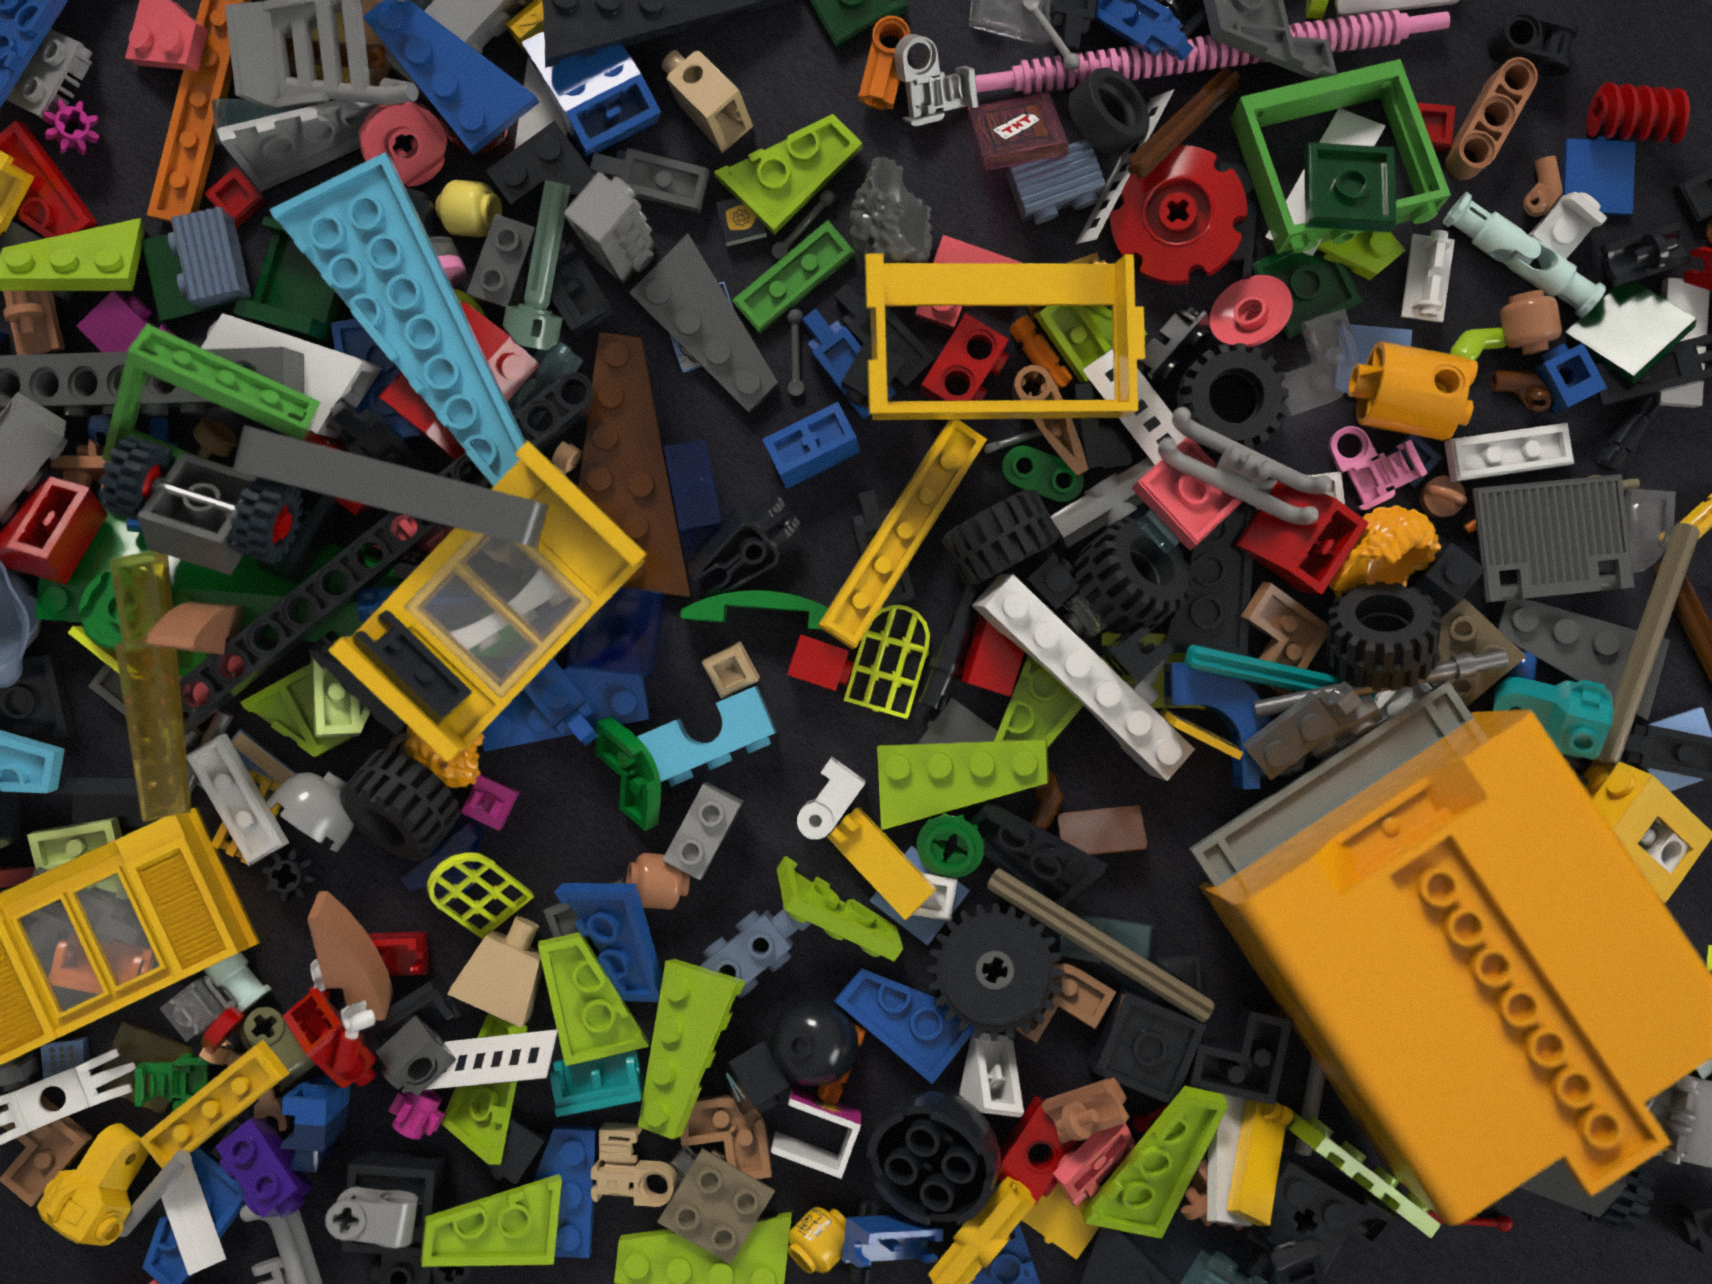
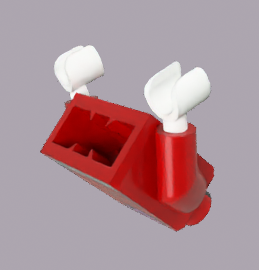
M315 959L310 964L314 986L309 988L308 995L282 1017L305 1054L341 1088H346L353 1082L357 1086L367 1085L377 1073V1067L374 1065L377 1057L365 1042L359 1030L375 1024L374 1012L371 1009L366 1011L365 1001L347 1006L340 1012L329 1001L331 989H325L318 959Z

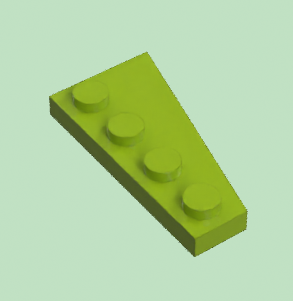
M677 959L665 961L638 1127L670 1139L683 1135L702 1089L700 1081L705 1069L711 1067L716 1055L714 1047L721 1031L727 1028L732 1016L730 1008L735 996L741 994L746 982L745 980Z

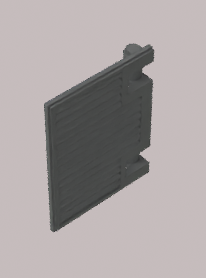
M1622 474L1472 489L1481 565L1485 568L1482 573L1485 603L1635 587ZM1614 560L1615 573L1599 574L1598 561ZM1516 570V583H1500L1499 571Z

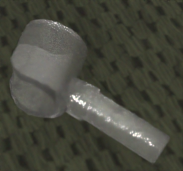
M683 1146L669 1162L677 1171L678 1187L698 1156L688 1146Z

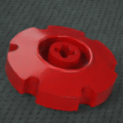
M1178 145L1145 178L1139 179L1136 175H1130L1118 199L1124 203L1120 209L1112 210L1110 213L1113 239L1121 257L1125 254H1134V258L1142 261L1140 274L1146 279L1168 285L1188 284L1189 274L1192 271L1201 270L1209 277L1220 270L1237 251L1242 240V234L1237 232L1233 226L1237 222L1247 219L1245 191L1238 175L1233 169L1219 172L1214 168L1217 163V155L1211 151L1195 146ZM1185 209V221L1178 218L1171 222L1170 211L1174 210L1179 213Z

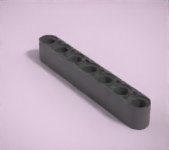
M247 426L243 427L233 470L535 548H538L549 504Z

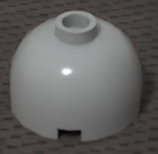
M329 771L324 778L311 772L298 773L286 779L266 802L271 809L277 803L283 806L284 810L280 816L317 842L322 843L325 837L333 840L334 843L330 849L336 852L339 851L348 839L355 826L345 812L339 797L340 792L347 783Z

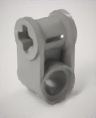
M351 1187L345 1190L338 1197L337 1202L328 1210L326 1227L331 1235L340 1240L374 1243L389 1248L408 1246L412 1243L418 1196L411 1192L400 1190L384 1191ZM346 1207L352 1209V1216L357 1217L356 1219L350 1218V1210L345 1209Z

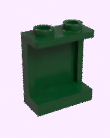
M264 217L262 226L271 230L272 236L252 301L238 297L233 313L257 325L328 344L332 333L331 322L336 320L342 300L341 297L326 283L319 270L295 245L294 240L283 226L275 219Z

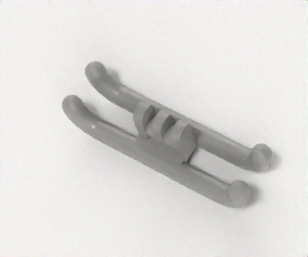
M1180 407L1174 411L1172 424L1182 435L1222 454L1215 469L1182 453L1177 449L1175 440L1165 438L1159 443L1158 454L1164 462L1193 478L1286 522L1308 525L1317 521L1319 512L1315 507L1307 506L1302 508L1293 506L1256 487L1270 477L1301 492L1322 494L1332 488L1333 482L1330 477L1325 475L1312 477L1300 473L1198 424L1191 419V413L1185 407Z
M247 1205L241 1208L240 1217L243 1221L263 1220L269 1224L280 1255L251 1267L254 1277L268 1272L271 1273V1277L263 1279L257 1284H323L299 1209L285 1218L280 1216L262 1218L260 1215L254 1214Z

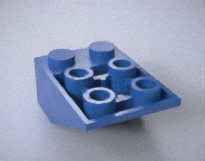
M544 31L521 42L584 160L593 156L594 152L598 153L657 123L661 111L643 76L623 45L616 44L598 49L596 55L582 58L579 54L561 59L559 65L545 68Z

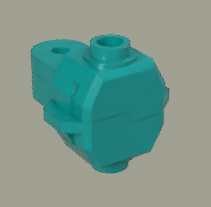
M1509 677L1499 682L1493 693V711L1532 710L1562 756L1574 759L1584 757L1592 760L1599 757L1612 726L1614 712L1612 694L1606 689L1604 684L1581 679L1578 682L1565 680L1554 686L1522 677Z

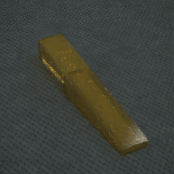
M151 550L112 558L109 560L123 643L115 644V651L142 820L149 821L190 813L191 804L177 649L146 644L148 633L165 614L173 609L168 555Z

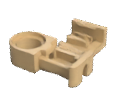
M605 1122L599 1129V1159L591 1168V1179L596 1180L591 1188V1198L594 1202H598L602 1195L634 1197V1205L660 1207L665 1205L677 1190L679 1183L678 1175L669 1164L660 1161L639 1160L635 1166V1163L638 1161V1155H633V1143L638 1141V1135L642 1131L638 1124ZM652 1174L662 1176L668 1185L667 1192L663 1194L653 1192L648 1187L647 1177Z

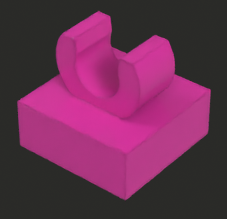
M480 774L461 813L499 831L503 828L520 791L489 776Z

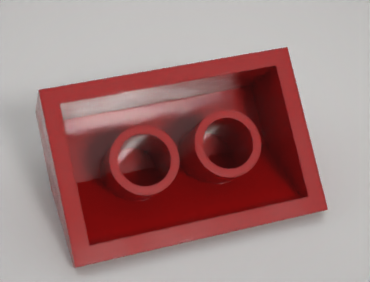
M462 301V309L508 402L540 364L520 345H517L511 336L466 302ZM402 372L380 394L379 398L441 453L456 460L466 451L449 429L443 426L422 396L416 393Z

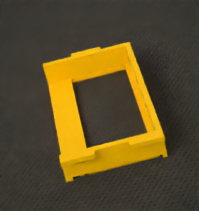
M865 254L866 309H871L872 360H868L869 414L873 415V420L1126 418L1138 411L1137 360L1145 359L1144 306H1135L1134 254H1125L1115 264L884 263L883 254ZM885 306H1112L1114 400L887 401Z

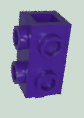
M250 1118L215 1146L222 1156L220 1160L221 1167L231 1179L239 1182L245 1191L243 1195L244 1202L254 1214L260 1215L262 1218L275 1216L285 1218L297 1211L305 1203L302 1197L310 1192L314 1186L304 1172L291 1170L292 1154L289 1149H280L283 1140L269 1119Z

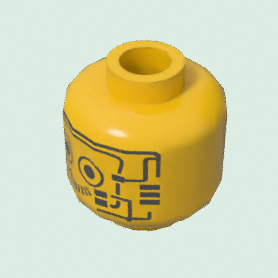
M814 1207L809 1210L789 1231L790 1246L787 1249L792 1259L809 1274H812L814 1271L819 1273L830 1271L842 1258L847 1219L834 1208L829 1212L820 1207Z

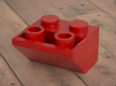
M50 476L37 483L30 492H25L14 513L1 530L0 561L7 568L66 585L106 519L107 513L90 487Z
M1277 481L1269 495L1293 506L1302 508L1307 506L1315 507L1319 512L1317 521L1308 525L1293 524L1259 509L1235 545L1300 593L1322 595L1369 523L1338 499L1328 494H1308Z

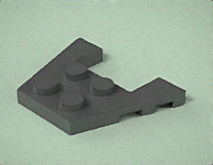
M1203 0L1213 40L1311 79L1337 74L1329 40L1293 37L1291 35L1283 0Z

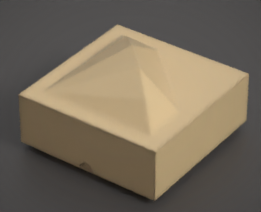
M741 641L702 661L721 699L758 682L760 679Z

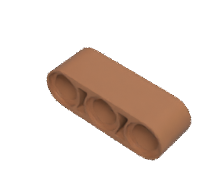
M1522 57L1512 58L1505 62L1487 80L1452 142V148L1446 153L1445 168L1453 178L1469 180L1495 159L1536 85L1538 79L1537 69L1531 61ZM1505 77L1511 78L1515 82L1517 90L1510 88L1506 84ZM1484 113L1491 114L1495 118L1497 126L1490 125L1486 121ZM1464 149H1469L1475 154L1477 163L1470 162L1465 157Z

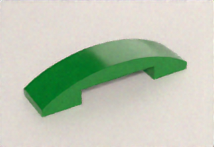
M757 590L736 591L708 597L681 610V619L726 623L727 607L731 606L808 612V629L823 630L817 625L828 607L787 593Z

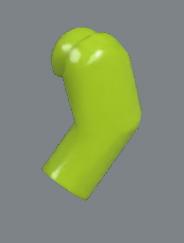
M1498 327L1467 330L1461 334L1453 345L1450 354L1476 360L1482 350L1505 348L1506 343L1503 329Z

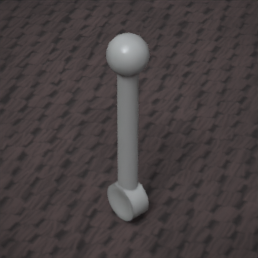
M1023 0V11L1033 14L1064 57V66L1068 70H1076L1080 65L1079 56L1076 53H1071L1039 9V0Z

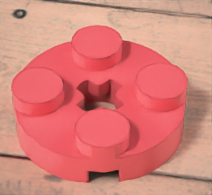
M412 101L394 105H378L366 116L364 123L359 127L358 137L365 162L384 152L391 157L403 184L407 187L418 186L428 182L436 176L444 164V153L447 144L446 132L437 116L423 104ZM403 134L407 136L410 134L414 136L410 141L412 146L410 151L405 152L402 148L396 151L393 149V146L396 144L395 138L398 135Z

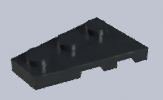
M989 800L967 820L972 825L977 824L978 832L982 839H985L984 855L999 869L1007 872L1061 907H1064L1103 875L1108 866L1107 863Z

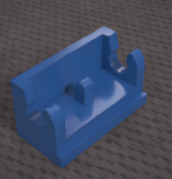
M838 402L762 439L786 489L861 453L857 438Z
M904 1215L847 1217L842 1261L852 1263L858 1268L869 1267L872 1261L919 1259L924 1263H935L938 1258L929 1251L928 1240L935 1242L943 1241L944 1229L933 1222L930 1225H926Z

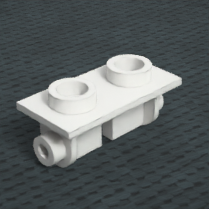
M1433 230L1430 236L1412 234L1401 317L1443 322L1455 241L1448 239L1447 231Z

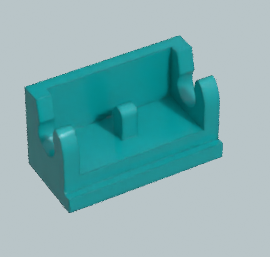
M638 1049L565 1066L564 1059L558 1060L553 1063L554 1072H550L556 1117L641 1101L643 1097L645 1083Z

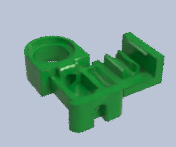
M183 1053L175 1062H141L135 1068V1107H142L145 1102H151L154 1096H161V1098L167 1096V1102L177 1098L173 1103V1111H175L191 1098L194 1093H197L210 1082V1065H213V1063L201 1057H194L193 1053ZM148 1074H150V1094H147Z

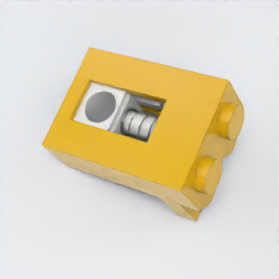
M1594 759L1584 773V777L1588 779L1585 789L1661 901L1666 904L1711 841L1712 831L1652 774L1620 761L1615 766L1604 764Z

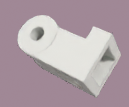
M832 756L821 771V774L829 779L816 799L808 801L802 806L797 816L799 831L810 839L824 838L832 831L866 781Z

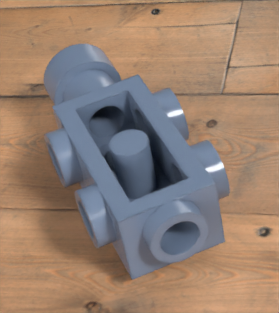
M783 904V909L774 917L768 910L760 916L754 910L735 926L739 931L736 936L728 942L723 937H720L702 952L707 959L702 962L700 967L722 973L721 967L723 965L733 966L736 971L735 978L746 981L741 994L737 995L740 999L759 983L755 977L768 967L771 972H774L792 957L788 950L792 948L794 942L789 936L798 929L804 931L812 923H800L794 920L784 910ZM757 938L766 939L769 943V949L765 952L756 950L754 940Z

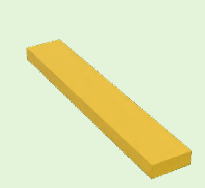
M948 419L817 625L851 649L857 647L985 444L986 438L959 419Z

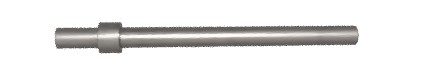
M1504 649L1478 655H1472L1470 652L1452 655L1449 661L1437 663L1427 679H1418V684L1452 677L1456 681L1473 678L1477 672L1508 666V656ZM1353 681L1347 682L1359 697L1390 691V688L1374 691L1372 687L1364 686L1360 688L1353 685ZM1339 684L1251 702L1253 715L1255 718L1283 713L1309 692L1316 694L1324 689L1329 693Z

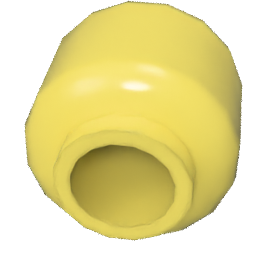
M453 180L446 184L435 203L436 214L441 220L443 227L449 234L457 236L486 237L494 215L502 216L500 198L488 184L483 182Z

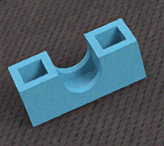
M754 686L716 703L722 717V729L718 737L712 742L701 743L692 739L687 734L681 719L637 736L652 755L661 782L668 780L670 787L694 777L691 771L692 768L706 763L709 770L732 761L730 752L745 746L749 754L770 745L771 741L768 736L775 734L777 731L758 686Z

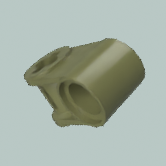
M260 1007L252 1011L242 1023L239 1037L245 1048L249 1051L264 1039L290 1072L289 1075L275 1085L278 1090L284 1091L316 1065L305 1054L285 1020L275 1009ZM255 1021L259 1025L265 1022L270 1024L271 1028L268 1030L267 1036L264 1034L258 1037L253 1035L252 1031L256 1027Z

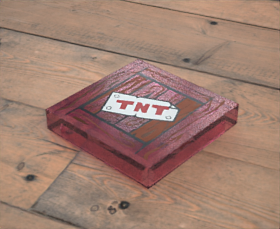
M1049 92L982 104L976 108L967 107L968 120L985 171L1068 155V140Z

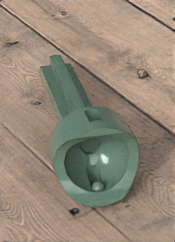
M545 180L524 295L525 304L519 303L518 306L506 305L503 327L517 345L549 350L559 340L563 317L553 314L552 310L547 309L551 297L570 185Z

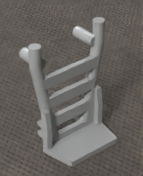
M268 0L225 5L235 93L240 98L274 110L329 101V99L394 105L416 101L418 98L419 88L413 82L384 78L379 86L370 85L361 0ZM394 0V1L404 2V1H406V0ZM341 6L351 83H343L335 14V9ZM316 19L324 81L316 79L310 22ZM291 32L297 78L290 77L286 35Z

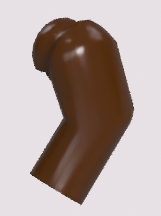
M1493 371L1491 374L1490 388L1492 392H1514L1527 408L1535 412H1543L1551 406L1552 396L1549 388L1536 373L1532 371Z

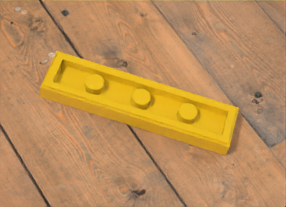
M263 1039L141 1137L139 1141L163 1169L177 1151L185 1150L189 1153L194 1151L289 1075L290 1072Z

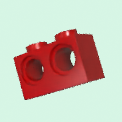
M965 313L921 384L920 392L934 401H982L988 392L987 389L982 387L989 373L998 376L1010 354L1004 351L1009 339ZM981 341L989 348L990 355L982 360L974 359L969 355L967 346L971 342ZM953 376L961 377L966 381L968 391L960 396L952 395L947 391L945 381Z

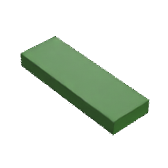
M827 220L736 296L732 302L760 335L855 256V251Z

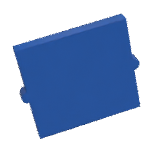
M1599 136L1595 140L1569 138L1564 140L1562 196L1572 192H1583L1598 201L1601 206L1599 211L1604 215H1632L1636 142L1609 141L1603 136Z

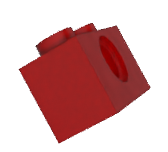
M1037 1095L1033 1097L1024 1114L1020 1117L1000 1148L1001 1165L998 1181L1000 1182L1009 1176L1023 1183L1031 1191V1195L1036 1201L1034 1205L1038 1203L1042 1195L1048 1197L1057 1185V1180L1053 1173L1057 1170L1060 1160L1068 1152L1076 1151L1083 1142V1140H1071L1061 1143L1054 1121L1041 1107L1044 1100ZM1043 1143L1050 1147L1049 1153L1042 1159L1036 1160L1028 1156L1029 1150L1036 1144Z

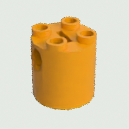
M1379 341L1370 351L1366 363L1355 364L1350 375L1348 396L1356 398L1357 422L1362 426L1442 441L1450 440L1458 425L1466 426L1470 421L1473 412V401L1467 398L1469 387L1474 382L1477 374L1478 364L1476 360L1467 359L1464 356Z

